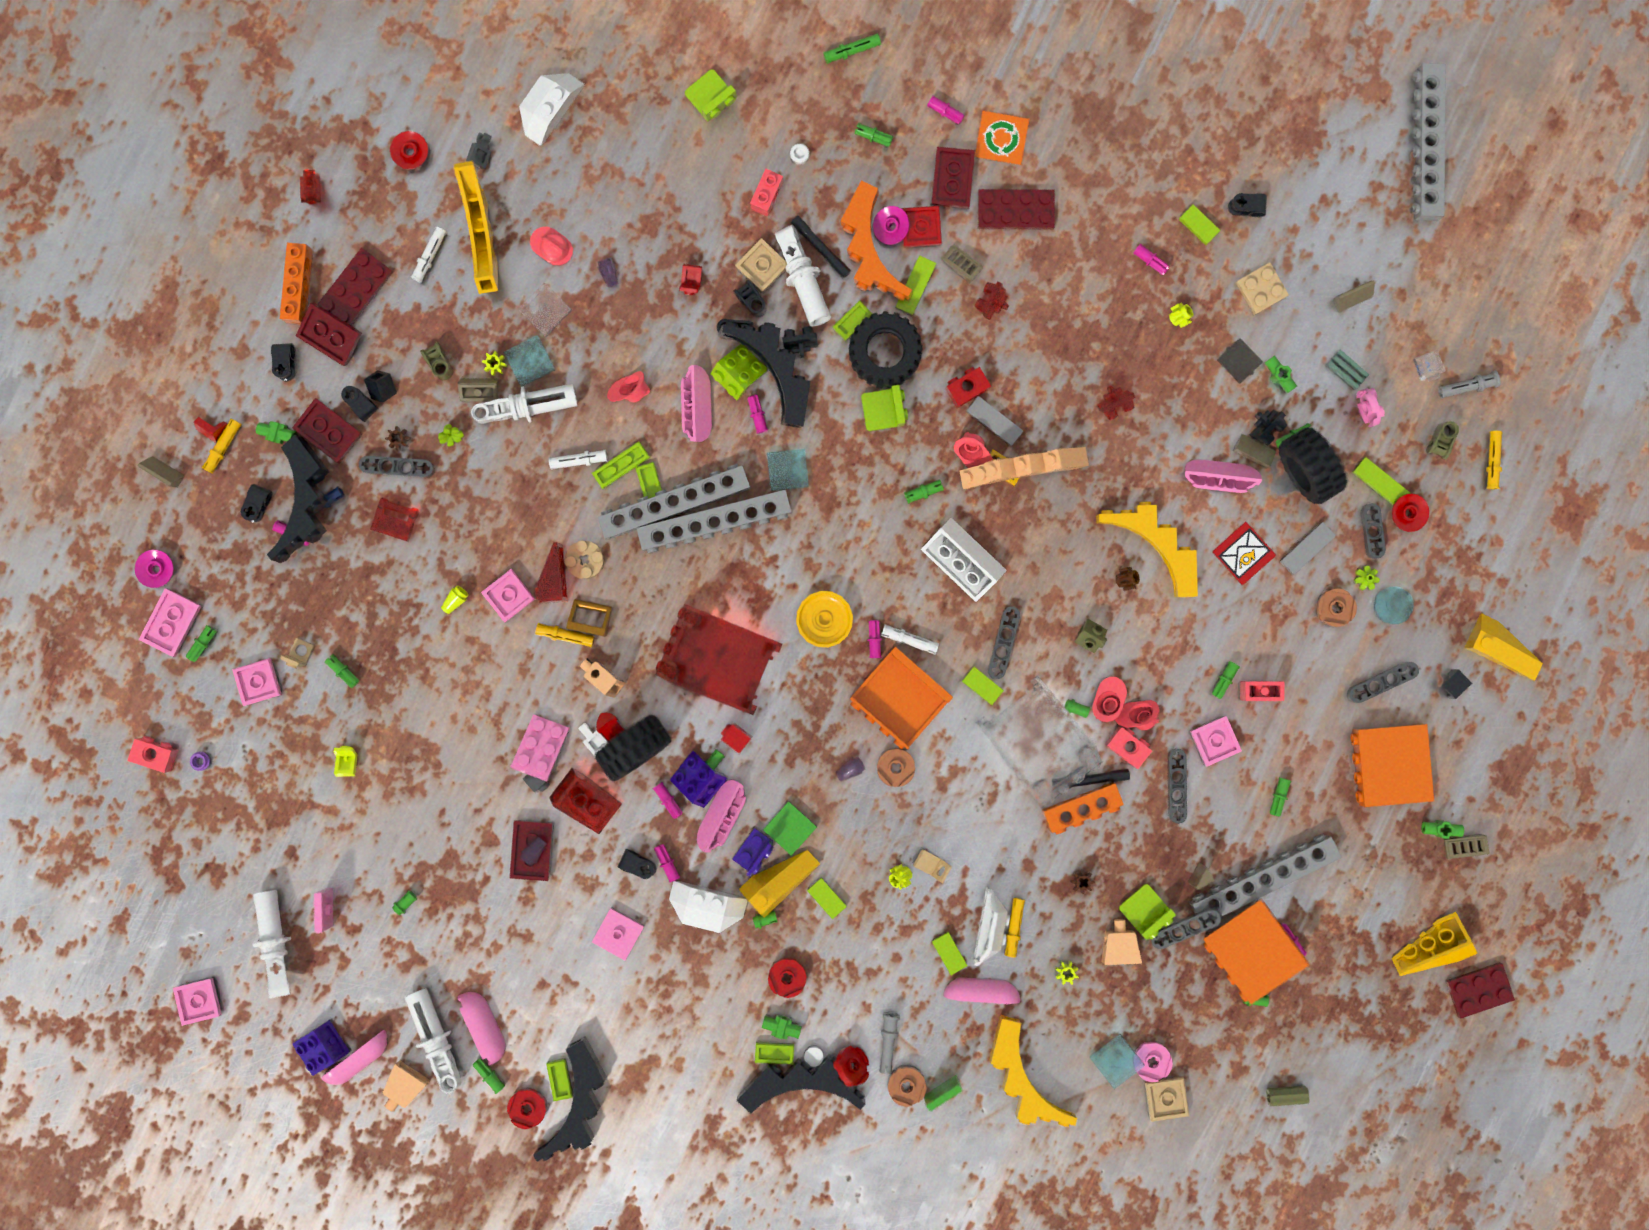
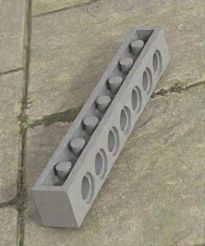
M1423 63L1414 72L1416 89L1413 99L1416 101V108L1414 109L1413 118L1416 120V127L1413 131V138L1415 139L1413 157L1415 158V165L1413 167V176H1415L1413 195H1415V203L1413 204L1412 212L1415 214V220L1438 221L1444 217L1446 64ZM1426 83H1429L1432 89L1428 88ZM1426 101L1431 104L1432 108L1426 105ZM1425 120L1431 123V127L1426 124ZM1425 139L1431 142V146L1426 144ZM1425 158L1431 161V165L1426 163ZM1425 177L1431 180V184L1425 181ZM1425 196H1428L1430 198L1431 203H1428L1425 200Z
M735 464L727 467L728 471L722 473L720 470L709 474L710 477L702 479V477L691 480L692 483L685 486L682 483L674 486L672 491L666 492V490L655 493V497H642L637 500L638 503L633 505L626 503L620 505L619 510L612 511V509L601 512L602 516L597 518L605 539L609 540L637 530L636 528L660 522L751 489L743 466ZM726 477L733 479V484L729 487L723 485V480ZM709 483L715 485V490L712 493L705 492V486ZM690 490L697 491V497L693 500L687 498V493ZM672 496L679 498V503L676 506L669 504V499ZM653 503H660L661 509L659 512L654 513L651 511ZM636 509H641L643 512L640 519H634L633 512ZM622 515L625 521L622 525L618 526L615 523V519L617 516Z
M786 490L636 529L642 551H647L650 554L658 552L660 547L666 546V549L677 547L679 542L684 541L685 544L696 542L695 538L703 536V539L715 537L714 533L721 532L722 535L731 533L733 528L740 527V530L751 528L753 523L758 522L759 525L770 523L772 518L777 517V520L789 518L788 514L792 513ZM773 503L776 506L775 512L767 513L765 511L766 505ZM755 508L757 516L749 518L747 516L748 509ZM731 513H737L739 519L737 522L731 523L728 520V516ZM715 517L719 518L720 525L716 528L711 527L710 520ZM699 522L702 528L699 532L695 533L691 530V526L693 523ZM676 527L683 529V534L680 537H674L673 530ZM657 532L664 533L663 541H655L654 536Z
M1321 834L1314 837V841L1308 844L1306 842L1296 846V850L1292 852L1286 851L1281 853L1278 859L1267 860L1257 869L1251 868L1244 872L1245 875L1239 878L1235 876L1228 879V883L1222 886L1220 884L1210 888V892L1206 894L1199 893L1193 896V900L1189 901L1194 914L1208 909L1209 901L1216 899L1214 908L1219 909L1222 916L1342 857L1332 837ZM1318 848L1319 855L1314 858L1312 852ZM1301 856L1302 863L1301 865L1296 866L1295 860L1297 857ZM1284 865L1285 871L1283 874L1279 875L1278 868L1279 866ZM1266 873L1268 879L1266 882L1261 883L1260 878ZM1246 882L1251 884L1248 891L1243 890V885ZM1232 890L1233 897L1227 900L1226 893ZM1210 913L1209 917L1204 920V924L1209 919L1214 921L1217 916Z

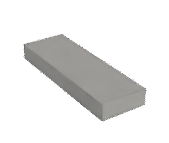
M979 396L966 411L1010 446L1015 443L1023 432L1021 428Z
M1321 522L1280 562L1292 575H1295L1336 535L1324 522Z

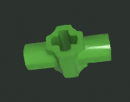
M1275 355L1265 362V365L1271 371L1270 379L1273 383H1279L1286 393L1297 387L1290 376L1291 368L1283 366ZM1282 371L1284 375L1280 378L1278 374Z
M270 421L269 424L259 422L256 427L257 435L265 436V440L283 444L284 441L287 442L294 435H297V432L287 429V425Z
M1436 820L1435 823L1422 822L1421 831L1423 834H1432L1440 838L1449 839L1450 836L1463 837L1464 826Z
M777 1015L776 1019L765 1016L762 1024L763 1029L772 1031L771 1035L779 1039H787L788 1036L799 1039L802 1026L792 1024V1019L782 1015Z

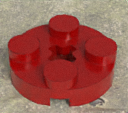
M780 959L770 968L768 976L769 986L779 996L784 998L795 997L802 992L807 979L806 971L803 965L796 959ZM785 973L793 976L790 979V983L782 980Z
M852 1046L845 1047L839 1051L833 1065L845 1085L851 1087L865 1083L869 1077V1072H867L869 1061L866 1054L860 1048Z
M530 1088L518 1090L511 1097L507 1105V1113L511 1118V1122L521 1129H530L540 1124L547 1111L546 1098L538 1091ZM526 1104H529L532 1111L525 1113L522 1105L526 1106Z

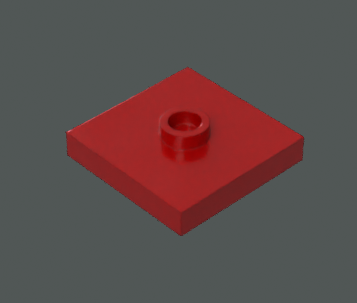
M939 206L901 208L908 215L910 223L909 231L903 239L904 248L942 245Z

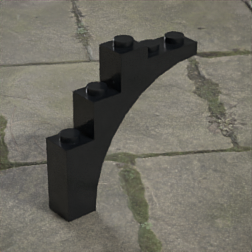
M768 322L760 325L758 331L754 327L745 326L744 328H739L734 323L723 324L719 328V335L745 345L768 367L780 394L782 408L781 425L796 428L803 427L811 381L805 380L804 376L794 375L793 378L796 355L790 354L791 351L786 349H779L777 351L781 328L775 327V324Z
M294 435L281 447L289 461L295 488L294 504L289 522L277 544L267 554L270 560L278 563L287 561L295 550L304 545L305 541L310 543L319 541L327 531L315 513L321 511L328 502L316 484L324 480L329 470L307 441L297 435Z
M586 1036L569 1044L566 1048L574 1075L572 1107L562 1128L547 1143L536 1149L533 1154L536 1162L541 1159L543 1161L550 1159L554 1156V1152L558 1150L563 1152L571 1147L570 1144H572L574 1150L578 1148L583 1150L592 1144L594 1134L585 1118L590 1120L598 1115L597 1112L601 1106L592 1088L596 1090L602 1087L607 1076Z
M829 1054L813 1071L811 1070L812 1066L805 1060L801 1061L799 1058L783 1075L781 1074L782 1070L776 1064L767 1063L737 1096V1102L750 1114L761 1104L777 1095L803 1089L821 1090L836 1094L848 1100L860 1110L866 1105L863 1092L858 1088L855 1090L852 1086L847 1087L833 1065L834 1060L837 1058L835 1056L832 1058Z

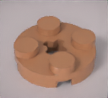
M1331 589L1321 594L1317 601L1316 610L1319 620L1323 621L1326 625L1342 627L1355 617L1357 604L1348 591L1344 589ZM1336 602L1341 607V610H1338L1337 613L1332 609V605H1335Z
M898 748L889 749L878 760V775L888 786H904L914 777L915 762L912 756L905 750ZM893 763L901 764L899 767L901 771L899 773L891 771Z
M910 1066L898 1067L889 1077L888 1091L896 1104L910 1107L917 1102L919 1103L924 1098L926 1082L923 1074L918 1069ZM910 1082L912 1089L904 1091L902 1084Z

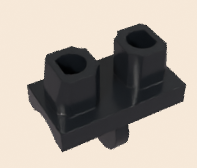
M812 326L802 328V335H795L794 329L785 330L784 337H782L783 347L786 350L792 351V354L800 353V357L804 358V352H809L811 348L818 347L816 332L814 333Z
M1267 410L1264 414L1257 412L1255 414L1257 421L1254 424L1256 428L1250 435L1264 444H1271L1275 438L1271 431L1275 428L1276 431L1281 432L1287 427V423L1284 420L1286 415L1284 412H1277L1276 410L1271 412Z

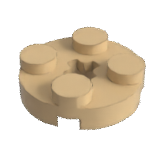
M578 541L567 550L565 565L568 571L575 577L588 579L600 573L604 566V556L600 547L595 543ZM587 554L590 562L582 565L580 557Z

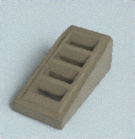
M955 244L941 258L969 284L983 269L980 263ZM953 252H957L958 254L950 260L949 257ZM961 256L963 259L956 265L955 262ZM966 261L969 263L964 269L960 268ZM973 266L974 269L968 274V269Z
M1484 834L1444 839L1446 859L1490 854L1487 836ZM1469 841L1472 843L1473 851H1470ZM1460 842H1463L1464 852L1461 850ZM1452 843H1455L1456 853H1453Z

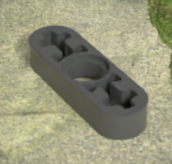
M1370 503L1361 509L1365 551L1369 558L1378 559L1383 557L1386 552L1380 507L1377 504ZM1371 507V510H1375V514L1372 515V520H1376L1377 522L1368 524L1367 521L1371 520V515L1367 514V511L1370 510ZM1371 526H1375L1378 529V534L1375 537L1371 536L1368 532ZM1379 539V542H1375V544L1374 542L1370 543V540ZM1376 547L1380 549V552L1375 554L1371 549Z

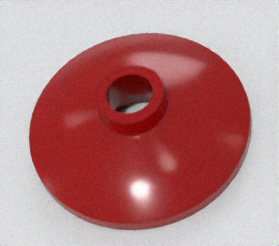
M405 131L398 134L392 140L390 155L399 167L415 169L426 161L428 157V144L420 134L413 131ZM409 150H414L412 155H408Z
M1405 494L1399 497L1392 508L1393 522L1399 529L1406 532L1420 530L1429 518V506L1425 499L1417 494ZM1407 509H1408L1409 512H1410V514H1409L1408 516H1406V510H1407Z

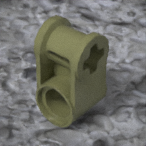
M438 341L432 347L420 350L424 360L435 376L441 380L451 378L453 369ZM446 366L445 372L439 374V368Z
M1448 421L1439 424L1428 444L1427 453H1435L1446 460L1453 449V444L1459 433L1457 423ZM1445 426L1450 428L1449 435L1444 432Z

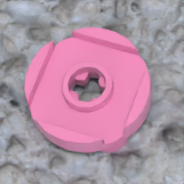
M1366 388L1358 391L1356 399L1360 398L1361 403L1357 404L1362 420L1365 424L1370 423L1368 427L1379 425L1381 417L1385 413L1383 407L1378 404L1376 390L1374 388Z
M1158 1042L1141 1043L1133 1055V1067L1139 1076L1146 1081L1157 1082L1163 1077H1167L1171 1072L1173 1065L1172 1057L1165 1046ZM1155 1057L1157 1064H1153L1152 1067L1149 1066L1148 1060Z

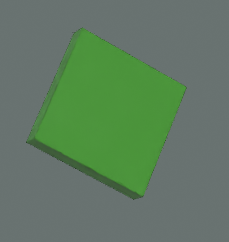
M788 801L763 831L792 856L817 826Z
M956 1075L925 1094L924 1100L929 1111L936 1109L962 1092L958 1077Z

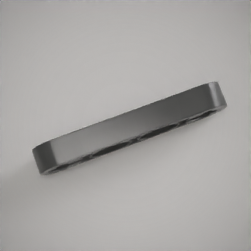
M364 456L359 460L360 470L368 474L428 478L435 472L434 464L423 459ZM369 460L373 464H378L379 471H377V467H369V470H367L364 463H368ZM390 461L392 463L390 471L383 470L384 462ZM405 462L411 464V470L408 473H404L401 468ZM425 464L430 467L426 474L422 470H416V466L424 467Z
M1010 606L1005 608L1001 616L988 666V674L993 679H1000L1006 673L1020 619V612L1016 607ZM1014 610V614H1016V618H1012L1010 623L1015 624L1014 628L1010 625H1003L1004 621L1008 622L1009 616H1006V613ZM1004 628H1008L1012 632L1009 639H1004L1001 636V631ZM1001 646L1007 650V654L1003 658L998 657L996 654L997 648ZM994 658L1001 661L1005 660L1004 665L1000 663L999 669L1002 670V673H998L997 676H994L992 668L997 666V662H993Z
M1404 662L1350 687L1347 691V697L1353 703L1364 702L1414 679L1419 674V668L1414 662ZM1407 666L1413 668V670L1411 671V675H1410V674H1403V675H1401V674L1399 673V672H1404V671H1406V670H1407ZM1390 673L1396 676V681L1393 684L1387 681V676ZM1372 681H1376L1379 684V689L1376 692L1370 690L1369 686ZM1354 690H1365L1367 692L1360 694L1359 699L1353 697V695L1355 694Z
M1174 748L1169 751L1167 756L1168 817L1172 822L1180 824L1187 819V757L1183 750ZM1176 752L1182 756L1181 759H1178V765H1182V769L1172 768V765L1176 766V760L1172 759ZM1175 771L1182 773V779L1178 782L1172 779V774ZM1176 790L1182 792V798L1179 801H1175L1172 797L1173 792ZM1173 803L1183 804V807L1178 806L1179 812L1182 813V816H1179V820L1173 816V813L1177 812V807H1172Z
M1211 907L1158 930V935L1161 938L1167 935L1166 931H1168L1169 937L1165 938L1162 943L1157 941V935L1151 939L1152 945L1157 949H1164L1214 928L1221 922L1222 914L1219 909ZM1210 913L1217 916L1215 921L1209 919L1204 924V920L1209 917ZM1197 920L1201 925L1200 928H1191L1190 921ZM1176 927L1182 929L1183 935L1175 936L1172 929Z

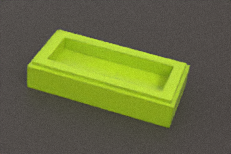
M1194 205L1179 218L1205 245L1221 231Z
M859 300L832 328L847 341L854 333L855 327L860 325L864 318L871 317L873 313Z
M654 462L635 467L644 497L652 498L656 496L655 493L662 491Z
M974 666L962 680L965 685L990 705H993L1004 691Z
M822 877L807 889L809 894L832 920L847 907Z
M949 932L932 940L950 975L967 967Z
M756 1042L755 1063L793 1065L794 1044Z
M566 1058L547 1062L546 1066L553 1101L573 1098Z

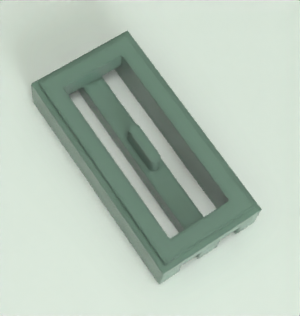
M1339 350L1326 364L1354 390L1369 376L1364 369L1342 350ZM1334 362L1338 363L1347 373L1354 377L1357 380V382L1355 383L1349 376H1347L1341 369H1339L1334 364Z

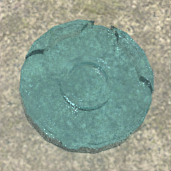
M1398 586L1387 587L1381 590L1374 600V611L1377 617L1387 624L1405 622L1414 609L1410 593Z

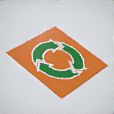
M982 111L975 157L1021 165L1029 119Z

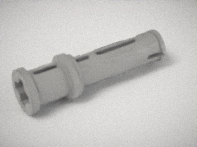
M1496 370L1492 371L1491 374L1483 376L1479 374L1470 380L1438 387V393L1440 398L1443 399L1473 390L1481 392L1485 388H1497L1501 384L1500 376Z
M884 1013V1028L881 1030L884 1038L879 1072L885 1074V1066H887V1074H891L894 1041L898 1036L897 1023L900 1020V1015Z

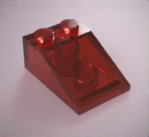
M558 542L553 543L537 582V588H535V598L539 599V603L568 602L563 544Z
M574 768L570 769L549 797L554 808L597 834L601 833L622 805L611 794Z

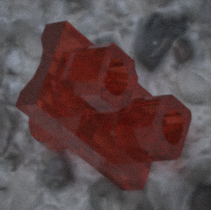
M303 170V176L300 177L301 203L306 202L313 205L321 202L320 176H315V170Z
M998 281L996 284L987 282L983 292L989 295L987 301L979 298L975 308L986 319L990 320L994 312L999 314L1001 309L1008 310L1009 305L1006 303L1008 296L1004 295L1006 289L1003 287V284Z
M1113 386L1107 387L1108 393L1103 395L1105 401L1097 405L1099 411L1103 412L1107 419L1112 420L1119 416L1116 407L1121 405L1124 412L1135 408L1132 400L1135 398V395L1128 390L1122 391L1121 387L1114 389Z

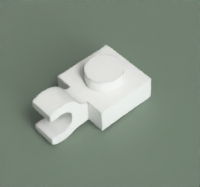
M586 722L578 728L587 738L583 743L594 756L601 747L609 742L597 730L593 733Z

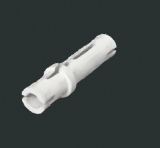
M435 227L421 258L417 259L418 264L410 277L411 279L422 283L428 268L431 269V262L445 234H447L442 228Z
M606 449L595 452L584 451L581 454L550 457L549 466L553 470L585 464L591 466L592 463L608 462Z
M886 624L881 633V636L895 640L898 644H907L934 655L939 646V643Z

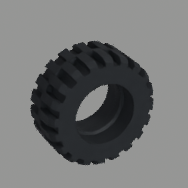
M883 311L882 314L874 313L871 317L864 318L862 323L855 327L854 333L850 338L849 359L853 370L857 372L861 380L864 379L869 385H877V388H883L884 386L891 388L894 385L903 384L913 376L922 357L921 336L917 333L916 326L914 324L911 325L908 318H902L899 316L900 314L895 312L893 315L888 314V311ZM889 333L896 336L902 342L903 356L896 365L880 367L870 360L867 347L875 335Z
M1303 428L1281 442L1279 456L1281 457L1280 460L1284 465V469L1288 473L1290 480L1295 484V487L1299 489L1308 501H1311L1313 504H1322L1345 490L1348 483L1346 479L1347 474L1344 471L1345 468L1339 456L1335 453L1334 448L1320 432H1317L1314 428Z
M650 715L607 742L595 753V759L609 780L615 782L661 752L671 743V737L657 716Z

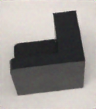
M377 370L364 379L372 400L385 402L397 394L390 373Z
M1452 669L1447 674L1449 678L1442 684V687L1449 693L1447 695L1449 699H1457L1472 682L1459 669Z

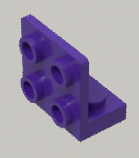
M692 751L671 777L670 781L692 804L705 808L728 778L723 773L713 770L696 752Z
M754 828L732 860L747 870L746 875L749 877L752 873L756 875L762 866L761 860L763 857L767 859L773 851V840Z
M330 1020L293 1043L297 1054L301 1057L312 1076L350 1053Z

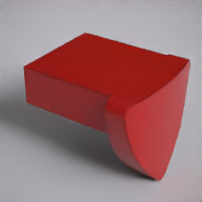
M197 417L193 422L198 432L217 443L228 424L223 421L213 427L200 417Z
M606 712L600 713L596 729L608 741L626 729L617 721L618 719L615 715Z

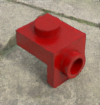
M683 264L679 291H684V294L695 295V293L700 291L703 266Z

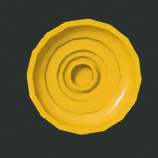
M819 591L810 594L801 602L796 617V624L801 636L808 643L817 647H831L841 643L848 636L853 622L850 605L842 596L832 591Z

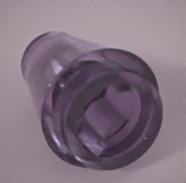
M612 257L598 261L597 269L607 287L618 285L616 265Z
M858 756L856 758L852 757L836 771V775L842 782L862 774L865 766Z
M537 837L521 852L522 854L519 858L532 867L534 863H537L547 843Z

